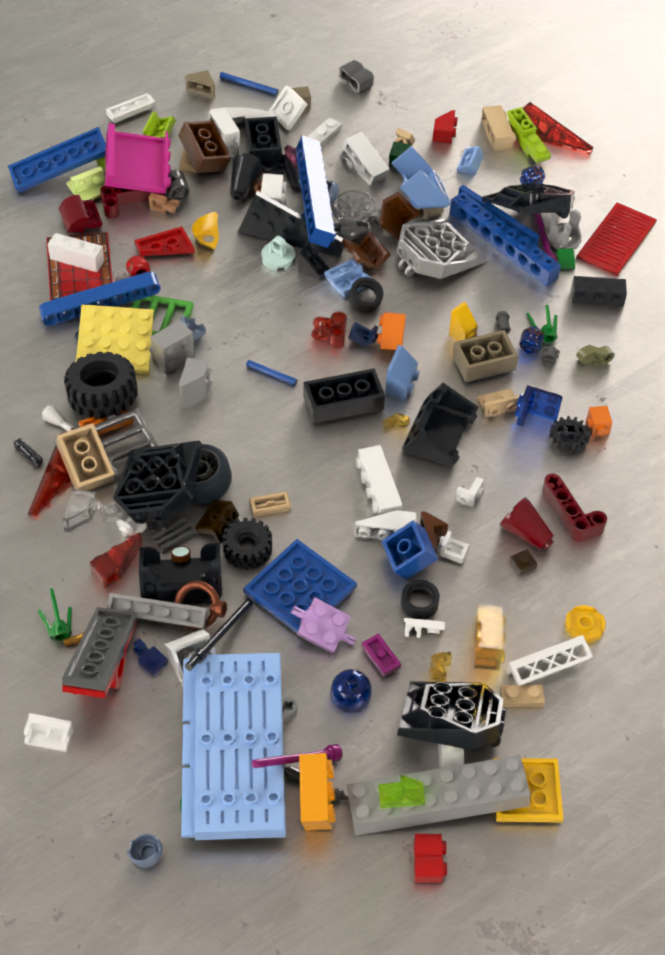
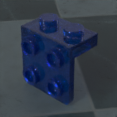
M527 385L524 395L520 394L517 405L520 406H517L515 416L518 417L516 425L524 426L528 413L552 421L557 420L563 397L556 393Z

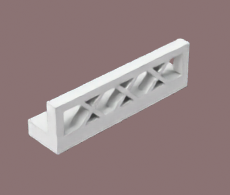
M583 635L509 662L505 670L508 676L513 675L518 687L591 660L593 655ZM582 648L586 656L579 658L572 653ZM563 655L568 657L563 665L554 662V659ZM546 662L549 664L547 671L543 672L536 669V665ZM526 669L530 670L529 677L521 680L518 672Z

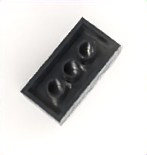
M375 368L303 382V397L313 424L384 410L385 394Z

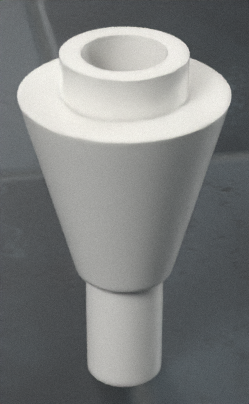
M55 405L47 406L43 410L42 420L62 427L66 431L74 430V427L66 421Z

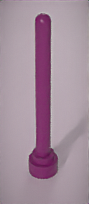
M535 213L534 216L544 252L558 262L556 255L551 252L541 213Z
M332 744L320 751L254 759L251 765L253 768L298 763L299 754L326 753L328 760L337 762L342 759L343 752L340 745Z

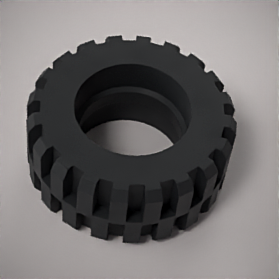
M101 351L96 354H86V357H80L77 359V362H73L65 373L64 384L68 403L74 411L80 415L84 414L87 418L94 416L95 419H101L102 417L107 419L114 414L118 416L122 413L121 411H126L130 405L132 406L138 395L134 366L128 359L117 353H102Z

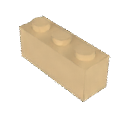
M501 105L483 107L481 120L494 151L513 149L516 135L515 132H512L511 124L507 120L506 111L503 110Z

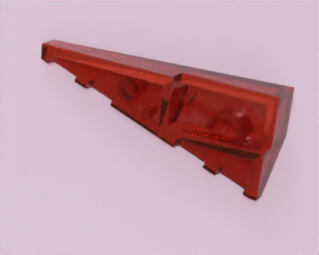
M532 102L523 107L525 113L536 126V134L541 141L561 147L563 145L570 146L575 151L581 149L587 151L589 155L593 152L594 147Z
M57 445L54 447L28 511L30 516L36 517L51 502L50 500L60 493L71 481Z

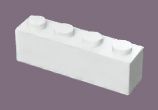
M381 445L359 449L356 465L358 469L361 468L363 484L366 483L367 496L369 499H372L373 513H377L378 516L396 510L402 511V502Z

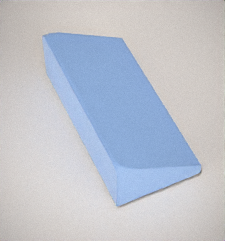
M480 146L465 148L457 171L476 175L484 156Z

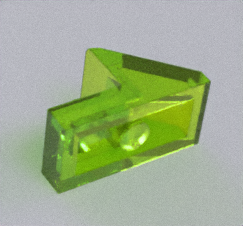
M400 775L401 782L378 784L380 809L425 805L423 782Z

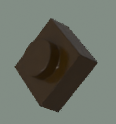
M528 549L510 556V562L519 575L537 568V562Z

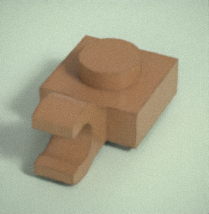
M151 193L149 196L151 210L166 213V211L176 213V207H180L178 200L167 201V197Z

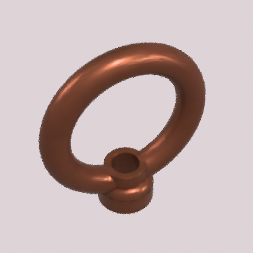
M191 581L182 586L177 592L174 603L182 604L185 595L193 589H201L209 594L212 603L205 628L211 626L218 617L224 618L226 615L227 603L220 601L217 591L206 582ZM188 627L194 630H201V628Z

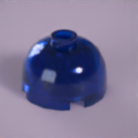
M355 669L344 670L337 674L331 683L330 694L332 703L344 712H349V710H356L358 712L366 708L371 701L372 686L369 678L364 673Z

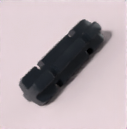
M22 438L14 441V447L25 458L32 461L31 463L34 466L38 467L43 463V458L36 454L37 452L25 443Z

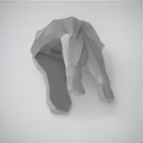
M575 209L569 212L570 219L568 223L557 224L558 215L555 212L550 214V227L547 236L550 245L556 250L573 248L574 250L582 242L579 228L581 215L578 210Z

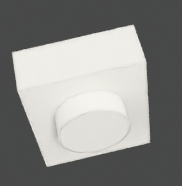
M476 477L469 490L458 487L455 500L463 505L473 507L477 499H481L484 494V480Z
M130 517L125 522L119 518L116 520L119 533L133 540L148 527L147 523L136 524Z
M448 531L446 536H442L439 541L438 547L441 548L440 556L462 564L469 550V544L451 538L452 532Z

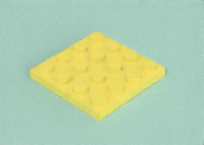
M82 305L76 362L78 358L86 357V354L112 352L128 359L134 366L135 373L149 374L151 354L149 348L151 347L150 337L152 336L154 310Z

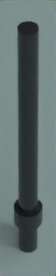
M247 599L201 648L195 650L192 658L185 664V668L188 671H191L198 663L200 664L205 660L207 653L253 605L251 599Z

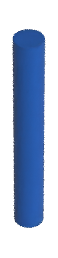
M248 360L246 366L291 385L295 386L298 379L251 360Z

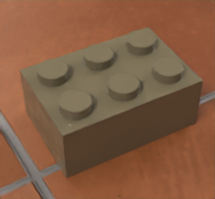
M505 330L454 342L452 357L465 382L516 370L518 354Z

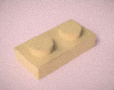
M526 684L520 687L518 685H501L500 694L504 699L502 708L544 707L543 684Z

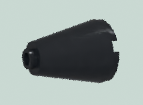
M242 153V156L237 154L234 157L230 195L235 201L245 200L263 175L265 165L260 163L258 157L247 153Z

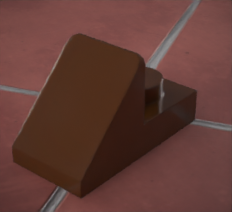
M423 511L421 512L420 525L425 528L436 553L440 541L439 537L446 536L448 524Z

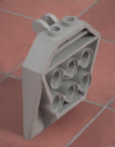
M446 219L402 225L396 253L402 258L398 268L401 271L405 270L404 273L407 277H411L415 271L418 274L442 279L487 262L488 258Z

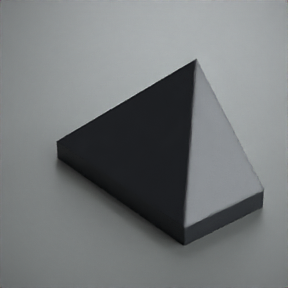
M307 243L298 254V272L322 280L325 276L324 272L330 268L312 246Z

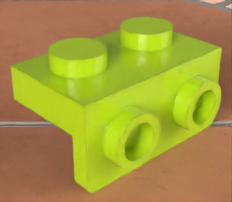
M152 112L143 129V135L164 138L165 132L168 131L169 136L176 122L174 116L159 118L156 112Z

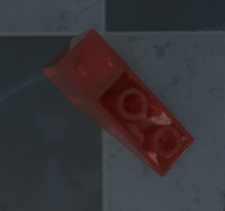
M139 532L134 536L128 537L126 541L111 547L109 551L94 557L89 562L92 575L104 589L122 579L140 551V547L143 546L142 534Z

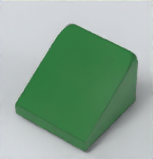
M573 248L557 249L556 257L558 263L561 264L560 270L575 269Z

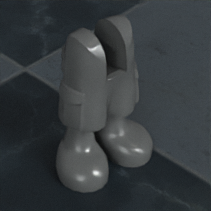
M342 218L339 220V223H334V231L336 235L343 239L361 240L369 232L368 222L365 220Z

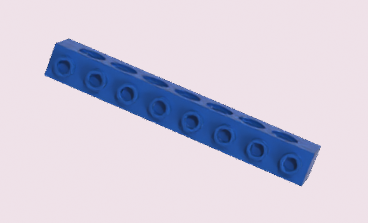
M461 192L451 199L450 215L547 287L558 279L561 264L466 193Z

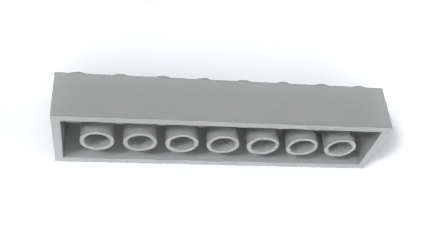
M521 755L347 784L355 836L529 807L530 791Z

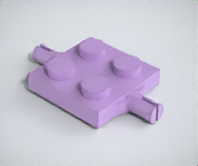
M316 597L306 611L294 605L291 614L301 618L300 627L296 635L330 653H334L341 640L353 646L356 638L346 633V626L351 616Z

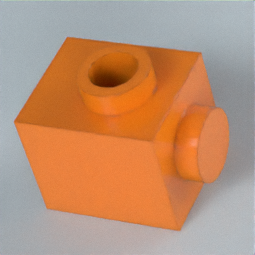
M608 406L589 407L586 425L589 426L588 429L591 431V436L610 434L613 422Z

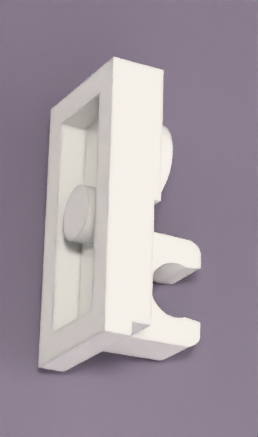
M404 618L403 621L405 622L406 637H409V631L412 627L417 632L416 638L421 637L422 628L428 629L427 633L440 634V630L445 629V622L412 618Z

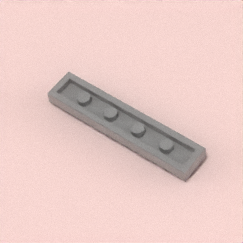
M115 593L109 594L107 609L137 613V618L201 629H205L209 610L203 607Z

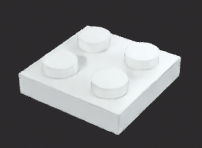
M286 85L268 112L276 113L277 121L290 131L308 104L291 87Z

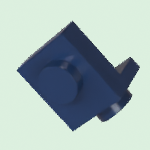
M355 322L351 327L348 339L367 348L377 340L378 326L375 325L370 330Z

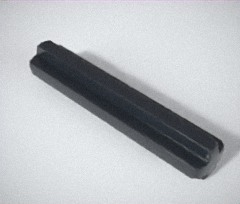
M288 153L282 154V164H284L290 185L294 191L300 190V181Z

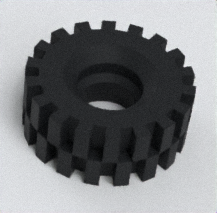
M243 518L241 522L237 519L235 524L232 522L229 524V529L225 528L222 537L223 553L231 565L235 562V567L239 568L242 565L243 569L248 570V566L255 569L256 564L262 566L264 565L263 560L266 562L269 560V555L271 556L272 533L267 525L263 527L261 520L257 523L255 518H252L251 521H248V518ZM244 541H252L255 543V546L243 548L240 544Z

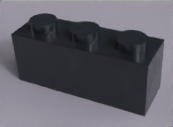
M574 276L571 287L572 303L624 306L627 296L626 279Z

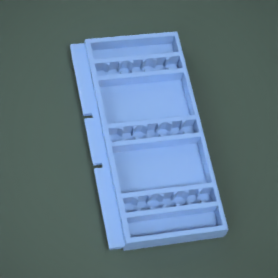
M280 653L207 655L205 660L200 664L198 663L191 671L185 668V664L191 658L183 659V722H190V724L183 725L182 765L190 766V768H182L181 837H195V840L286 837L284 764L262 768H253L251 765L254 759L283 756Z

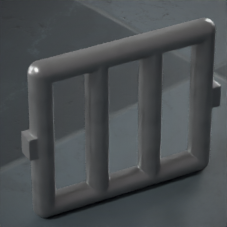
M133 409L118 416H115V414L108 417V420L94 425L96 431L99 432L133 417L139 425L102 440L101 443L104 450L107 446L141 432L147 440L110 456L105 450L115 474L114 480L120 479L123 469L117 471L113 462L128 457L130 450L158 446L138 409Z

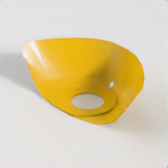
M211 212L198 218L192 225V233L195 240L212 250L215 249L219 240L217 212ZM211 235L214 237V240L208 243L203 238Z

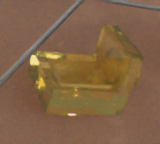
M438 652L431 656L429 668L431 680L446 682L447 675L444 667L451 665V652Z

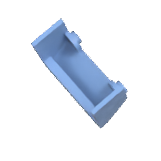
M413 146L392 162V165L404 178L400 188L410 198L409 201L414 208H446L452 203L441 178Z

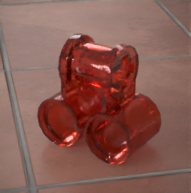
M339 311L334 312L331 318H314L312 337L319 341H329V345L333 348H342L345 344L346 314Z

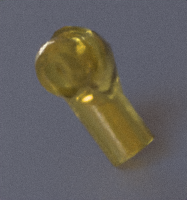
M400 413L393 414L382 420L384 428L392 425L406 427L410 423L409 416Z

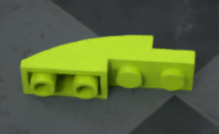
M519 107L507 111L512 130L515 132L516 139L526 156H531L536 164L551 159V153L536 134L537 128L523 108Z

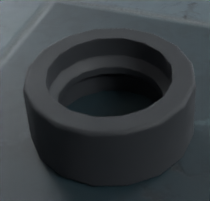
M361 277L352 284L349 292V301L358 311L372 312L378 308L383 299V288L375 279ZM361 287L369 288L375 293L376 299L373 302L362 301L357 296L356 291Z
M419 579L409 582L402 590V610L414 619L430 618L438 610L439 591L433 583L427 580ZM415 592H423L432 598V603L425 607H418L411 604L408 598L409 595Z

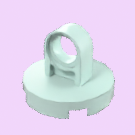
M276 236L269 244L264 246L261 258L267 268L278 270V268L284 267L285 270L294 264L295 250L282 237Z

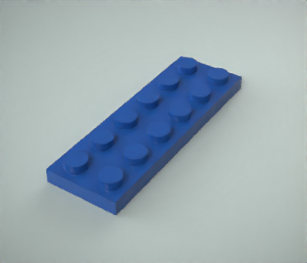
M97 127L8 165L17 192H23L106 156V142L100 128Z

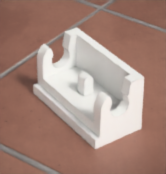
M30 713L24 730V735H26L25 744L67 752L73 734L71 721Z

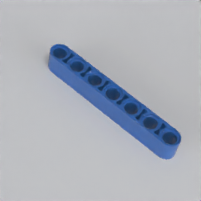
M146 272L44 302L39 306V312L44 325L51 326L79 318L82 305L116 307L153 296L160 292L161 286L154 272Z

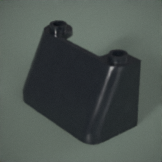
M441 383L427 396L421 405L402 449L409 454L446 466L455 465L460 457L458 455L459 451L456 449L465 427L469 423L473 424L478 416L476 412L479 407L445 383Z
M220 543L205 544L200 551L201 558H191L185 563H176L172 559L161 560L160 552L155 547H140L139 582L141 598L174 603L180 588L191 581H203L210 584L217 591L219 598H221ZM193 589L185 595L182 604L212 602V600L204 590Z

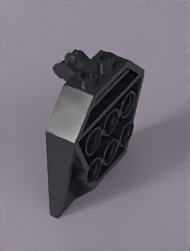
M526 183L504 187L500 192L483 196L482 202H490L517 211L518 214L555 212L558 217L566 219L573 208L575 191L556 185Z
M201 441L130 450L113 497L115 502L136 524L147 523L148 529L155 531L157 530L158 522L161 530L167 529V520L173 519L193 500L202 446Z
M410 681L397 736L468 750H475L486 745L497 747L501 742L506 708H502L504 699L485 683Z

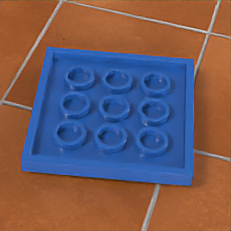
M296 539L243 588V593L297 633L301 618L291 614L294 605L306 611L316 597L336 608L357 587V582Z

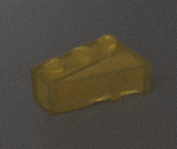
M477 606L474 668L499 670L500 663L505 661V650H503L505 632H503V627H505L506 615L502 614V607Z

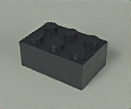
M277 116L244 118L247 153L258 157L262 165L263 163L264 165H273L274 162L282 163V147Z

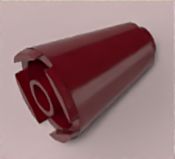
M526 497L520 500L513 507L510 514L508 513L500 523L504 530L539 550L543 548L547 550L554 543L552 540L554 535Z

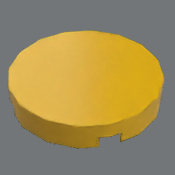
M579 605L567 613L564 625L566 632L571 638L583 635L586 643H592L599 640L604 634L606 621L602 613L600 614L596 608L588 605Z

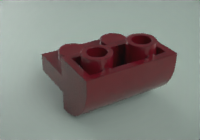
M72 195L60 204L59 211L67 232L83 233L85 228L102 227L103 222L94 201L82 200L80 195Z

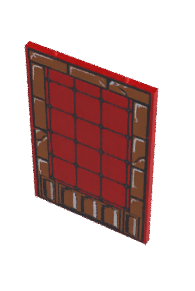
M108 232L68 235L72 238L103 246L104 262L98 272L50 259L48 243L52 237H46L50 301L113 282Z

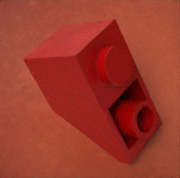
M451 110L435 118L432 142L452 143V137H456L457 128L454 127H457L458 117H455L456 110Z

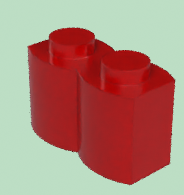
M415 833V882L442 883L443 876H447V862H443L442 854L446 855L447 845L446 841H442V834Z

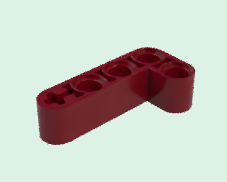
M104 185L100 189L104 215L109 219L117 218L119 216V206L149 201L150 194L155 192ZM165 192V194L155 193V194H159V195H162V196H166V192Z
M548 474L544 480L542 493L570 537L576 542H583L603 534L607 523V515L598 510L584 514L562 478L557 474Z

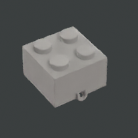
M181 320L150 337L151 347L149 351L152 354V360L165 374L185 363L187 358L195 357L193 332Z

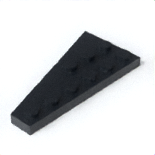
M259 191L256 192L238 230V233L271 241L276 236H280L286 243L300 248H304L309 243L315 251L340 257L345 246L342 242L343 238L336 235L335 240L330 243L328 248L309 242L305 217Z

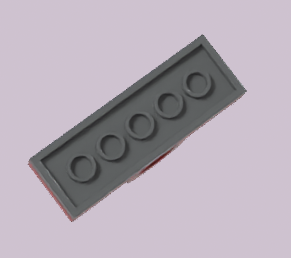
M96 608L62 677V692L92 696L94 698H105L109 688L119 689L125 671L126 650L137 627V613Z

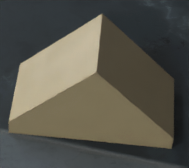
M208 70L185 76L187 90L212 98L215 97V83Z

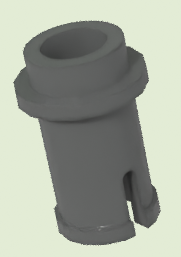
M506 311L498 312L496 321L499 324V331L505 330L506 334L511 331L509 325L510 316Z

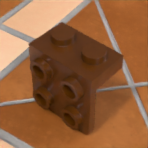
M396 192L383 199L380 225L394 239L399 241L402 225L419 217L420 211L414 208L401 193Z
M368 232L359 244L345 238L342 240L345 250L354 255L353 259L359 264L363 263L370 269L375 268L379 270L391 256L390 252L371 232Z

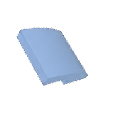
M353 259L324 272L330 284L344 298L349 296L352 284L361 277L371 278L363 272L362 265ZM366 287L358 288L356 292H358V291H360V290H362V289H364V288H366Z

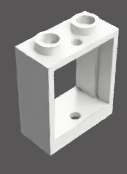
M225 107L209 111V121L213 120L231 157L234 158L237 154L239 156L240 130Z

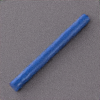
M224 72L220 73V78L274 95H277L279 89Z

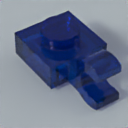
M140 638L133 643L135 646L133 650L141 656L138 658V662L152 676L168 663V659L155 646L148 649Z

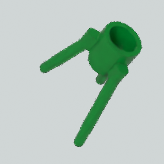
M546 305L547 324L542 326L541 332L543 334L539 335L538 339H542L545 343H551L558 338V316L554 315L552 327L549 305ZM527 313L532 326L538 329L535 330L537 331L536 333L540 334L539 328L531 314Z
M50 588L56 620L52 623L53 626H50L41 609L38 610V613L49 632V637L53 638L54 641H63V638L70 637V634H72V607H68L67 623L64 620H60L54 589Z

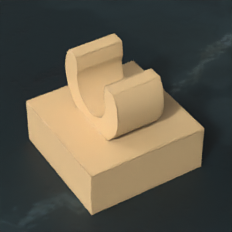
M398 128L395 133L398 138L395 142H404L413 146L415 142L413 135Z

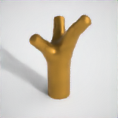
M84 632L63 638L64 645L79 644Z

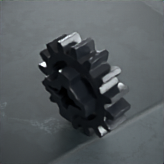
M567 416L565 420L563 417H560L559 421L554 420V424L551 425L549 438H552V444L556 443L557 449L562 447L563 452L566 449H569L570 453L573 452V449L580 452V448L585 449L586 444L589 443L591 431L588 430V425H583V420L578 422L577 417L570 419V416Z

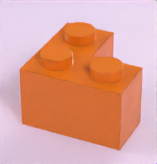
M385 311L384 315H380L379 326H382V334L378 333L377 339L380 349L396 350L398 345H403L405 313Z

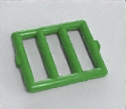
M153 295L134 301L131 308H139L141 301L151 302L149 309H153L155 315L159 303L168 305L159 330L161 331L169 326L176 306L184 307L183 316L190 319L194 303ZM152 330V335L158 333L159 331Z

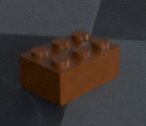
M213 120L184 122L178 136L196 173L225 171L232 157Z

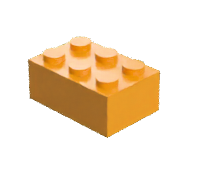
M326 753L299 754L301 823L305 831L332 830V823L336 822L335 809H333V804H331V801L335 800V790L333 783L330 782V779H334L332 760H328Z

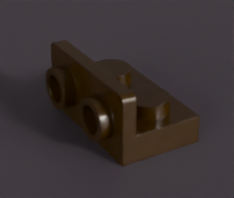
M214 500L195 526V530L197 533L213 535L217 542H222L225 528L229 529V524L231 522L235 523L239 513L232 501Z

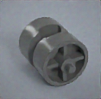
M171 170L170 174H168V177H171L170 187H167V192L171 200L183 201L190 195L185 175L181 170Z

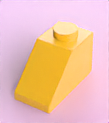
M463 302L451 311L449 335L456 341L477 337L478 325L467 303Z

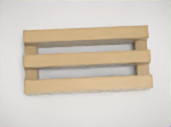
M287 491L249 498L253 517L291 511Z

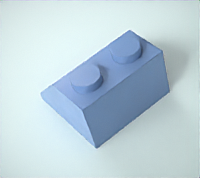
M398 345L387 370L385 395L406 401L408 394L413 392V382L418 380L420 371L417 370L418 362L401 345Z

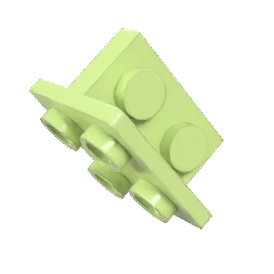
M99 166L70 178L71 181L67 182V186L74 195H80L82 200H94L101 197L100 189L105 185L104 171Z

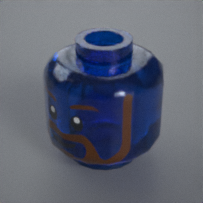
M537 165L523 169L520 177L521 184H543L545 179L544 170Z
M534 326L524 329L519 341L520 348L527 354L539 352L544 342V334L539 328Z

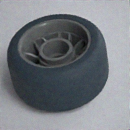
M202 444L193 500L191 501L194 504H208L220 499L231 485L232 473L226 455L219 448L209 444Z

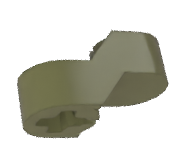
M592 345L581 348L576 354V357L583 365L594 363L600 366L609 363L615 356L609 346L598 348Z

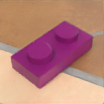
M379 633L361 642L362 649L383 677L401 668L400 661Z

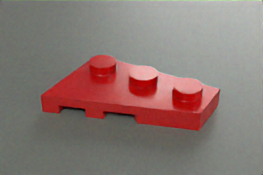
M182 226L134 240L135 247L140 256L195 253V248Z

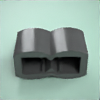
M353 60L339 67V77L356 92L359 93L373 85V73L365 69L358 61Z

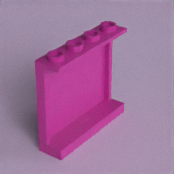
M108 123L106 133L105 186L165 194L167 187H170L171 177H168L171 170V164H168L171 157V152L168 151L171 145L168 131L165 132L164 138L117 132L115 131V124Z

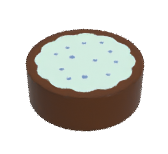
M185 546L173 548L171 550L172 561L176 563L189 561L191 559V550Z

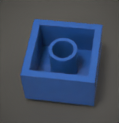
M414 520L381 541L394 572L405 580H408L438 560L425 528Z

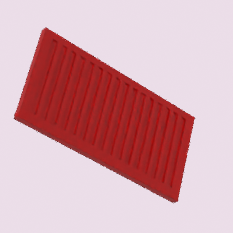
M616 202L579 251L576 258L618 276L655 225L657 219Z

